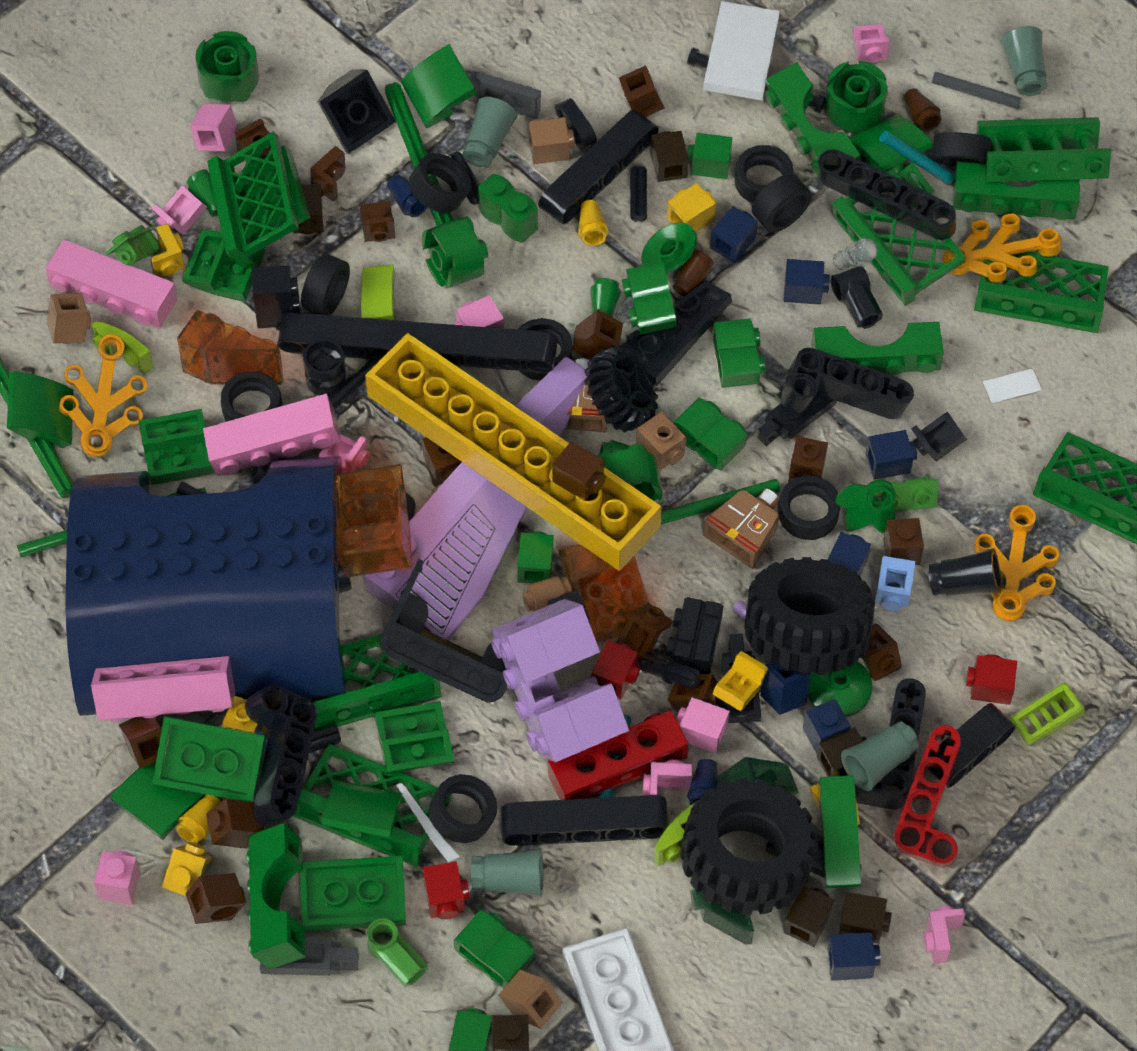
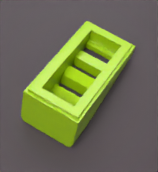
M1064 682L1009 719L1016 725L1017 731L1026 744L1030 746L1083 716L1085 709L1067 683ZM1063 699L1069 710L1064 712L1057 701ZM1051 705L1059 717L1053 719L1046 707ZM1040 711L1048 724L1042 726L1034 715L1035 713ZM1029 718L1037 731L1031 734L1023 722L1024 719Z

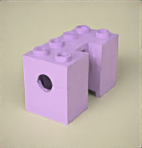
M563 599L491 629L495 638L491 640L492 648L497 658H502L506 670L503 671V677L510 690L514 689L518 701L514 705L519 718L522 721L526 720L530 732L526 733V737L533 752L537 751L542 757L544 756L554 762H558L629 731L611 683L599 686L596 677L592 676L560 690L553 672L600 652L583 605Z

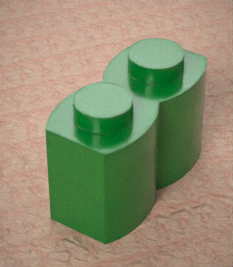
M492 174L478 186V206L481 214L490 222L501 225L502 230L508 237L523 243L538 230L537 205L529 196L515 191L513 185L506 178Z
M658 262L626 269L627 278L622 279L625 298L631 297L634 308L628 309L631 326H638L640 335L677 327L664 263Z
M751 318L714 322L712 335L721 387L759 384L760 375L766 371L764 355H758L757 346L761 344L759 328H753Z
M699 397L673 423L686 436V447L696 451L703 460L720 471L746 446L747 434L743 425L736 420L724 417L715 403L705 401Z
M480 910L454 939V949L469 963L481 969L484 974L500 987L505 988L519 970L525 971L534 961L535 951L532 949L533 944L523 934L517 933L515 935L505 928L506 923L493 912L488 914Z

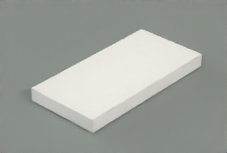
M721 1L704 79V91L763 100L780 11Z
M629 928L562 948L565 962L598 1051H674Z

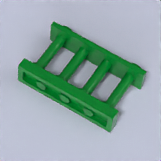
M1099 118L977 121L976 134L989 137L992 141L991 152H987L986 182L1109 178L1111 149L1098 148Z

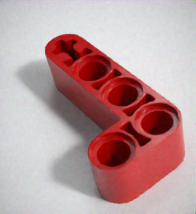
M948 725L938 726L930 735L894 834L896 847L901 853L942 868L952 865L958 855L955 839L949 834L931 828L961 746L959 733L955 728ZM945 735L951 737V743L954 745L953 747L947 746L943 755V759L949 760V763L937 758L940 751V743L936 740H943ZM932 766L938 767L943 771L942 779L935 783H931L924 778L925 770ZM919 798L929 800L932 805L931 810L924 815L915 813L912 809V804L915 800ZM907 830L916 831L920 836L918 844L913 847L903 845L900 841L903 832ZM938 842L950 844L952 847L951 855L946 859L935 857L932 852L935 844Z

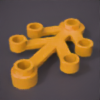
M1009 213L1001 218V228L986 247L974 250L981 240L987 239L990 235L989 223L985 220H976L971 224V234L958 247L965 255L966 262L950 273L953 275H963L973 271L988 277L991 282L995 283L1006 279V267L1018 271L1022 276H1032L1037 271V260L1029 255L1017 258L1012 256V254L1037 250L1042 256H1055L1061 251V236L1055 229L1046 228L1035 238L1006 243L1010 236L1017 233L1020 229V218L1016 214ZM950 251L944 253L943 263H948L955 258ZM990 260L993 261V263L987 265L981 261Z
M114 334L105 335L98 345V354L102 358L97 393L84 377V371L79 365H69L64 372L66 383L75 386L94 411L93 423L91 424L78 408L79 401L76 397L66 395L59 403L60 412L65 416H69L81 431V448L91 457L106 455L112 447V438L128 427L138 426V421L143 418L140 408L129 406L125 409L122 417L105 427L108 413L131 397L143 395L147 389L146 379L143 376L135 375L130 378L127 385L110 396L115 361L120 359L124 352L123 340ZM107 345H112L116 348V353L113 355L107 354L104 348ZM76 370L80 377L73 380L69 378L68 372ZM132 382H141L143 389L140 391L134 390L131 385ZM65 401H72L75 408L68 411L63 407V403ZM131 411L137 413L138 420L130 421L127 418V413ZM98 437L101 439L102 445L94 447L90 443V439Z
M1027 505L1015 506L1010 512L1008 523L1013 530L1009 561L995 545L994 538L989 534L979 535L974 545L976 553L994 548L997 553L1001 574L1006 579L1005 589L1002 587L1000 594H990L994 598L992 603L993 612L1004 621H1015L1021 618L1027 602L1039 595L1048 596L1052 594L1056 585V580L1051 574L1043 573L1037 577L1035 583L1018 592L1019 581L1042 567L1051 568L1056 566L1060 557V552L1055 546L1046 545L1039 554L1022 563L1026 534L1033 529L1036 520L1034 510ZM1023 520L1026 522V524L1022 525L1017 523L1016 521ZM986 542L990 547L984 548L979 543ZM1044 554H1052L1055 558L1047 559ZM1040 582H1048L1051 586L1045 588L1040 585ZM1010 604L1014 609H1006L1003 605Z

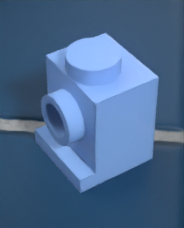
M883 556L875 599L876 603H882L881 606L889 611H898L901 607L908 608L915 561Z

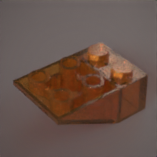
M196 310L177 337L183 372L208 384H226L235 375L247 371L266 374L278 385H282L284 382L280 348L269 339H260L253 336L243 327H234L225 323L215 314H206Z
M401 464L337 474V558L347 577L412 568L411 535Z
M581 544L558 550L572 592L579 591L586 607L596 643L620 636L631 612L649 603L635 555L618 571Z

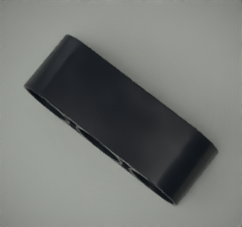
M988 703L957 729L961 739V746L947 788H951L1002 745L1014 732L1016 725L994 704ZM950 736L940 744V751L937 757L946 763H949V760L943 759L947 746H954L951 743ZM935 766L927 768L939 781L942 779L943 771Z

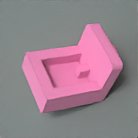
M883 24L853 27V39L858 63L859 61L874 63L888 60L890 40L888 37H885Z
M181 186L163 209L156 204L151 209L159 215L156 221L160 225L168 223L171 231L175 228L184 235L207 206L185 187Z
M340 434L341 441L322 449L318 458L340 456L342 460V473L353 478L359 468L363 469L369 460L370 452L368 451L367 438L360 436L356 442Z
M669 760L665 763L651 762L650 774H644L643 795H657V789L689 790L692 779V764H685L679 760Z
M943 906L929 913L926 924L927 931L923 932L925 951L932 954L933 964L947 962L951 950L947 929L962 927L965 918L963 908L954 909L952 906Z

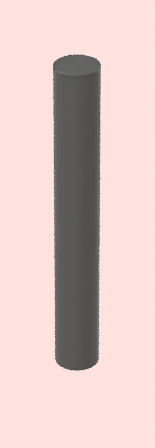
M936 71L932 79L933 84L1015 109L1019 108L1022 99L1021 97Z

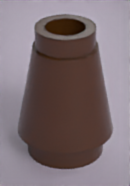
M910 89L904 94L903 101L914 125L922 131L928 132L940 124L942 120L940 108L919 92L918 89Z
M695 249L690 258L681 266L672 288L681 296H685L694 290L712 272L711 267L714 262L711 257Z

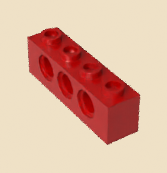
M670 710L663 714L654 713L634 726L627 725L629 731L558 762L549 760L548 777L559 799L593 798L606 790L615 789L644 777V774H650L651 762L665 763L669 760L682 761L687 759L689 743L672 711ZM644 741H650L655 745L652 747H644L640 745V743ZM612 754H621L624 756V758L620 760H613L609 756ZM584 766L591 767L593 771L589 773H583L578 769Z

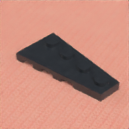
M705 281L675 302L676 307H674L677 327L641 335L638 330H635L627 336V341L621 344L620 347L623 350L628 349L631 356L636 355L640 364H645L646 372L651 374V382L658 386L732 303V296L730 293Z

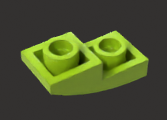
M393 264L363 267L361 284L362 318L394 320L396 306L394 284L396 274Z
M95 321L91 324L94 335L92 342L97 350L100 340L105 335L114 334L119 336L124 342L122 357L130 367L136 366L143 375L153 368L150 350L136 338L107 323ZM107 345L104 348L107 354L113 355L116 353V348L112 345Z
M694 804L676 817L660 837L655 846V863L657 866L665 862L673 863L680 859V849L687 819Z

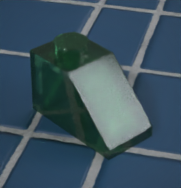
M744 757L717 776L719 783L730 781L733 784L736 782V779L748 778V782H756V779L767 781L766 785L775 787L777 784L785 788V794L788 796L792 794L795 796L799 793L787 763Z
M695 889L690 890L693 908L695 911L700 910L705 923L745 945L753 942L754 928L750 915L740 914L741 910L732 909L731 912L721 909V904L717 902L711 904L704 899L705 893L702 890L700 892H697Z

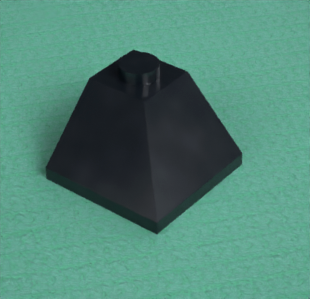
M350 70L328 85L317 101L346 154H350L396 122L368 70Z

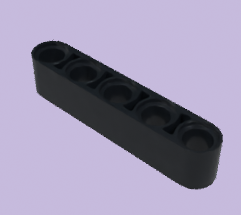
M636 110L629 111L544 191L538 202L539 208L561 224H567L580 212V206L584 201L593 200L651 145V136L658 134L659 127Z
M830 149L820 155L818 160L820 180L825 186L935 239L946 240L955 233L956 211L950 203L839 150ZM830 166L839 167L836 171L826 170ZM857 179L866 180L863 184L853 183ZM884 192H892L894 194L891 197L881 196ZM911 205L921 206L920 209L914 211L908 209ZM938 218H946L949 220L944 224L935 222V220Z
M659 795L513 802L501 807L502 841L511 846L657 839L662 836L669 826L667 799Z

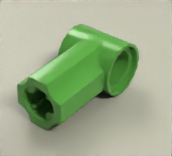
M381 918L376 919L368 926L367 945L370 954L380 959L405 988L417 982L428 970V965L398 933L395 923L389 919ZM379 934H388L392 938L386 944H379L374 941V938Z

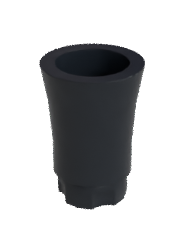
M994 548L964 557L942 560L941 563L929 565V583L934 596L943 594L951 596L969 593H1001V571Z

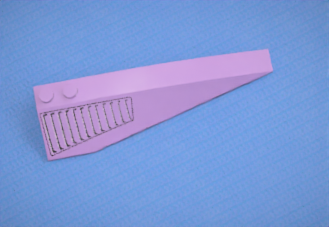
M565 357L516 407L561 437L568 426L570 416L567 413L585 385L584 380L587 378L585 369L568 357ZM462 462L363 575L367 592L392 610H395L418 559L425 561L410 593L420 597L427 604L428 618L423 629L449 640L485 597L489 589V583L494 573L497 572L501 564V558L507 546L510 545L515 535L516 527L519 521L523 519L528 507Z

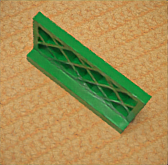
M274 131L225 160L216 155L207 161L225 252L241 267L245 268L254 263L252 256L254 253L299 228L279 136ZM271 146L266 159L259 158L263 150ZM243 161H247L242 172L237 174L235 166ZM256 164L262 165L256 178L249 177ZM270 169H276L271 182L264 181ZM245 183H251L252 185L246 196H240ZM260 187L267 188L261 201L254 200ZM279 191L281 196L276 205L269 204L275 192ZM250 206L257 207L251 219H245ZM265 210H270L272 213L266 224L259 223ZM280 215H286L287 222L278 228H274ZM255 228L262 230L258 239L250 243V238Z
M894 168L886 172L903 181ZM842 196L832 202L833 217L904 306L913 302L916 294L966 262L965 255L951 238L941 240L943 243L938 242V239L935 238L934 241L916 239L918 231L916 229H913L912 239L894 236L896 224H906L887 215L876 214L877 210L874 209L872 213L859 212L854 206L858 201L849 197L844 199ZM911 205L916 210L921 208L919 205ZM875 221L892 223L890 236L877 234L873 230ZM893 243L910 245L909 257L894 256L891 252ZM914 247L932 248L930 261L912 259ZM936 249L950 251L955 257L948 263L934 262ZM911 266L929 268L928 276L916 283L910 276Z
M1027 251L1012 254V256L1017 258L1026 255L1033 256L1037 260V271L1034 275L1022 276L1019 274L1020 277L1012 281L1006 276V279L1002 281L1004 285L986 282L989 280L988 277L980 275L974 311L1098 333L1104 309V296L1109 266L1056 256L1046 257L1039 253ZM983 260V263L989 265L993 261ZM1055 268L1065 269L1069 274L1059 278L1052 270ZM1087 273L1099 275L1100 279L1090 284L1083 275ZM1044 274L1051 283L1041 286L1035 278ZM1073 280L1082 287L1075 292L1066 285ZM1027 282L1034 290L1018 288V286ZM1058 288L1065 296L1048 292ZM1089 294L1095 301L1080 299V297Z
M1067 432L1049 463L1039 474L1033 495L1137 544V501L1133 493L1137 492V484L1128 485L1124 475L1130 474L1137 476V464ZM1068 444L1081 450L1083 455L1070 458L1066 450ZM1103 460L1109 463L1112 469L1099 471L1095 462ZM1087 463L1091 473L1078 475L1074 465ZM1067 467L1070 477L1063 476L1053 471V469ZM1116 477L1121 487L1108 489L1103 479ZM1096 481L1100 490L1095 491L1082 483ZM1125 494L1129 504L1125 505L1112 499V497Z
M383 634L341 645L342 657L346 656L353 659L348 668L345 669V684L348 680H352L362 684V686L358 690L313 702L317 711L314 730L335 724L337 727L374 717L375 712L409 707L442 697L440 681L422 672L409 673L406 671L409 666L403 663L400 668L386 664L389 656L385 653L382 654L379 660L366 656L365 654L371 648L378 647L382 649L381 638ZM360 662L374 667L367 678L354 673ZM380 670L394 675L392 680L379 683L374 681Z
M329 744L304 788H301L297 810L293 817L385 855L403 856V862L417 867L430 838L425 830L421 837L407 832L404 825L418 821L415 814L400 817L399 812H397L394 829L390 837L321 825L329 795L321 797L311 792L315 786L329 783L332 790L334 781L350 776L354 784L361 785L357 774L369 771L376 774L378 781L362 786L389 790V786L402 783L407 787L408 792L423 811L419 799L428 796L433 797L438 787L401 772L387 774L385 766ZM334 757L344 761L347 769L331 773L328 763ZM452 794L448 795L445 799L444 804L446 808L451 801ZM402 796L401 804L407 803ZM429 809L424 810L425 815L430 818Z

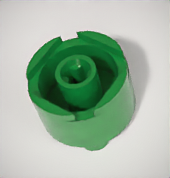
M233 31L215 33L213 38L206 42L204 39L199 44L195 55L199 84L204 96L224 102H243L249 99L259 80L257 55L254 45L247 41V37Z
M859 61V64L850 65L849 62H845L835 67L828 77L825 115L836 126L849 130L850 133L855 135L878 124L884 115L888 92L884 73L877 66L865 61Z
M468 216L446 222L423 232L422 247L423 250L429 249L431 257L426 259V263L432 277L439 286L450 288L484 275V259L488 258V249L483 240H478L474 232L473 223Z
M635 444L629 446L626 450L613 453L603 452L597 455L604 460V467L653 501L659 499V502L661 501L663 494L657 460L654 455L646 451L645 446Z

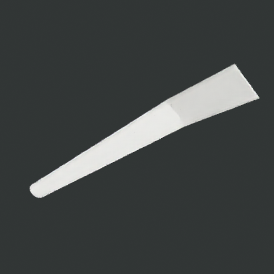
M398 783L397 788L400 793H403L402 796L425 832L448 863L459 858L460 856L434 828L431 821L402 783Z

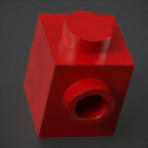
M607 640L591 672V677H596L599 686L611 683L617 698L621 700L629 683L634 685L638 679L641 666L637 665L638 652L634 651L627 644L613 643Z
M994 654L977 655L975 666H968L966 686L972 687L970 699L1010 705L1015 690L1017 660L1003 659Z
M457 861L423 867V879L430 918L438 917L439 919L446 920L458 916L459 913H465L464 900L470 899L467 879L460 880Z

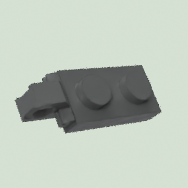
M465 70L476 90V96L480 99L483 97L497 98L511 105L517 114L533 119L538 117L541 111V90L484 73Z
M305 937V958L270 970L260 962L261 974L331 976V974H339L340 970H358L359 952L358 948H343L341 943L333 942L332 938Z

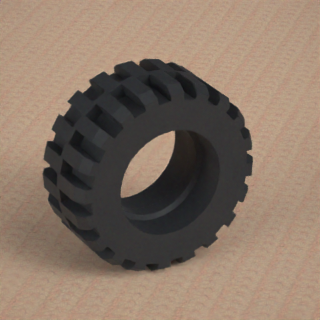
M802 557L801 560H794V558L785 559L780 564L778 562L770 564L767 569H763L756 575L755 579L751 582L746 608L745 635L747 641L759 656L763 655L766 662L771 665L777 664L782 670L788 672L795 670L798 671V674L808 675V672L826 675L828 671L832 670L836 673L845 669L846 665L850 667L855 664L868 650L875 612V598L867 583L862 581L860 575L855 571L849 572L847 567L838 563L835 565L830 563V560L822 558L820 561L812 560V557Z
M748 778L736 779V782L733 784L730 781L719 783L716 790L709 788L702 794L701 799L696 800L687 819L680 849L684 873L688 878L692 877L690 884L697 892L702 890L705 893L704 899L711 904H714V902L721 904V909L729 912L732 909L741 910L740 914L752 915L753 911H759V914H766L772 912L773 906L776 909H781L789 905L790 899H796L802 892L803 886L806 885L817 853V829L811 823L812 816L808 809L805 807L801 809V801L793 794L791 796L785 794V788L777 784L775 787L766 785L767 781L756 779V782H748ZM735 831L752 832L769 841L777 851L778 856L763 862L746 861L730 853L719 838Z

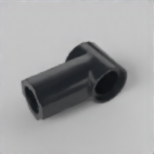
M863 266L831 276V286L835 297L839 302L844 301L858 328L867 329L882 320L883 313L871 292L870 280Z

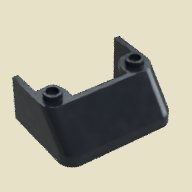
M418 559L382 635L381 647L384 653L390 658L482 701L494 702L499 700L508 687L503 677V671L506 670L503 659H498L495 655L491 643L486 648L482 657L423 629L428 618L427 604L420 597L410 593L425 562Z

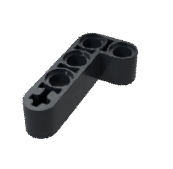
M807 347L798 352L788 370L781 402L787 411L800 414L807 410L814 396L819 394L888 419H898L912 401L914 390L903 379Z
M907 678L897 685L889 726H893L900 721L909 725L917 735V741L926 697V689L919 680ZM906 698L912 699L911 709L905 708ZM916 751L911 753L906 761L896 766L884 776L870 791H865L855 784L857 803L889 810H896L904 806L911 786ZM887 786H897L901 791L891 792L887 789Z
M277 685L266 686L247 698L245 702V711L250 720L271 729L253 807L255 820L258 824L267 828L274 827L291 818L297 810L317 719L316 707L312 701Z

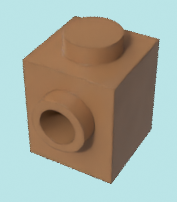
M546 118L540 121L529 122V144L533 164L569 160V151L571 147H575L573 130L567 129L565 118Z
M82 293L50 294L47 325L53 344L85 342L86 329L91 328L90 311L86 308Z
M661 411L637 428L636 444L645 446L647 452L655 456L658 469L661 471L669 464L675 465L683 458L686 436Z
M519 970L498 995L512 1015H528L529 1024L540 1029L563 1003L546 979L523 970Z

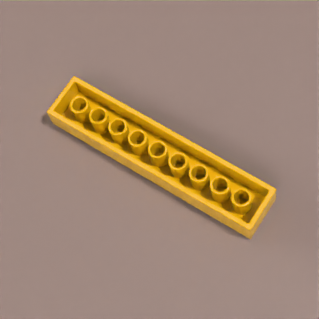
M409 333L365 375L368 397L618 571L631 560L661 527V506L605 467L604 475H606V480L602 488L597 493L592 492L586 501L553 483L552 464L569 443Z

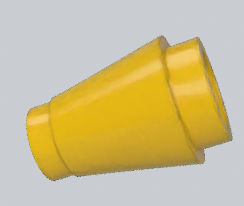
M586 200L580 206L578 236L584 244L598 246L606 240L609 229L598 202Z
M205 795L204 798L178 819V826L176 827L179 836L186 842L196 844L206 840L210 832L207 824V813L221 803L220 799L216 796Z

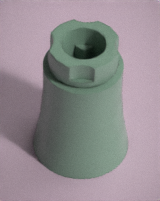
M1022 26L1005 33L1001 38V44L1007 55L1018 93L1026 96L1040 94L1041 91L1047 88V74L1042 49V31L1034 26Z
M483 97L478 100L475 118L463 151V157L467 159L468 163L476 167H489L506 134L518 117L517 112L511 105L493 97Z
M902 721L897 722L860 744L843 750L841 753L842 764L847 774L854 776V782L858 787L865 791H870L884 776L908 759L911 753L919 748L917 735L909 725L904 724Z
M541 848L524 852L486 854L485 857H472V890L486 889V892L523 893L542 897L544 870Z

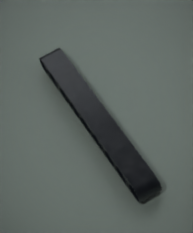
M285 313L282 315L277 347L282 351L303 354L307 345L312 341L331 339L342 346L346 358L382 359L409 333L456 366L547 373L554 369L558 338L554 334L543 331Z

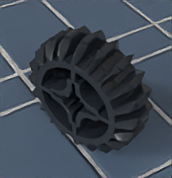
M618 346L600 351L592 360L587 362L588 368L584 370L587 376L584 382L589 387L587 394L593 400L592 405L597 407L598 415L605 417L606 424L612 423L615 430L621 429L625 433L637 429L656 415L655 410L658 409L656 402L658 395L654 392L656 385L651 382V374L646 372L645 364L638 362L636 355L631 356L628 349L623 350Z

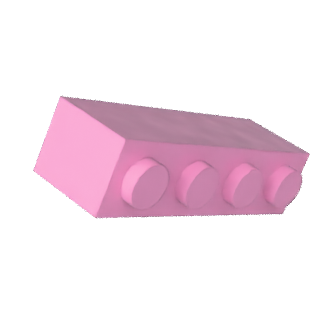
M64 239L45 268L49 285L58 292L82 293L86 303L99 304L114 314H124L132 317L138 323L145 326L152 325L160 329L177 302L174 282L133 266L125 265L120 261Z
M327 394L203 428L209 462L218 476L222 474L231 475L240 469L251 466H263L272 460L283 457H295L301 452L315 448L324 449L333 443L341 441L334 407Z
M229 656L97 668L91 683L98 721L110 720L117 722L130 717L154 718L162 714L173 713L187 715L194 711L205 710L220 712L227 708H232L235 696Z

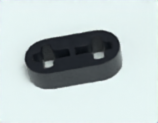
M569 98L555 105L557 117L565 118L567 129L573 130L574 142L581 151L593 146L597 142L596 134L591 124L573 99Z

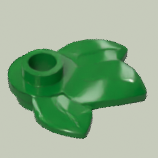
M874 480L868 485L853 484L847 486L835 498L837 505L846 508L845 526L847 531L861 529L873 524L879 532L885 533L887 520H895V511L892 504L895 501L896 492L893 485L886 480ZM884 491V494L880 497L873 496L876 492Z

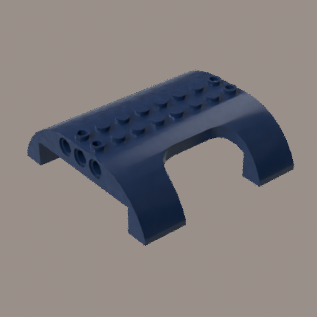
M340 456L273 461L266 476L259 483L247 489L234 492L155 496L149 493L150 478L147 471L82 475L77 477L72 487L68 511L65 609L69 667L75 702L80 716L97 715L91 688L94 672L97 668L229 656L235 696L245 700L268 685L280 686L307 699L330 698L346 693L345 664L340 651L337 490H342V460Z

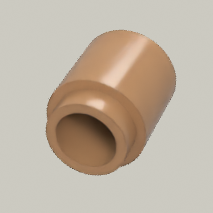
M558 576L528 584L526 586L527 592H524L522 596L526 610L534 612L546 607L548 600L572 593V588L567 577L559 579Z

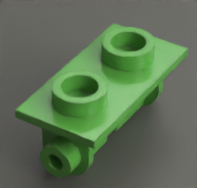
M157 224L147 228L140 225L130 232H123L112 240L114 246L105 254L109 255L115 252L119 260L125 265H132L157 254L160 249V243L151 232L158 227Z
M923 476V478L904 480L903 484H898V481L890 482L896 492V498L892 504L895 512L938 506V479H928V476ZM884 491L876 492L873 496L880 497L884 494Z

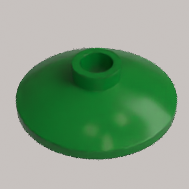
M674 223L663 227L646 243L641 256L643 266L663 262L666 274L678 269L690 258L697 244L696 232L686 223Z
M858 661L850 667L846 665L845 669L836 673L833 670L828 671L826 675H817L816 673L809 672L811 675L808 698L814 707L836 698L847 717L861 711L870 700L872 680L866 668ZM841 678L846 682L844 684H837L834 679Z

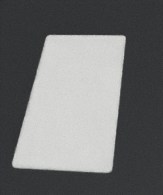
M1033 369L983 381L991 403L1042 390Z

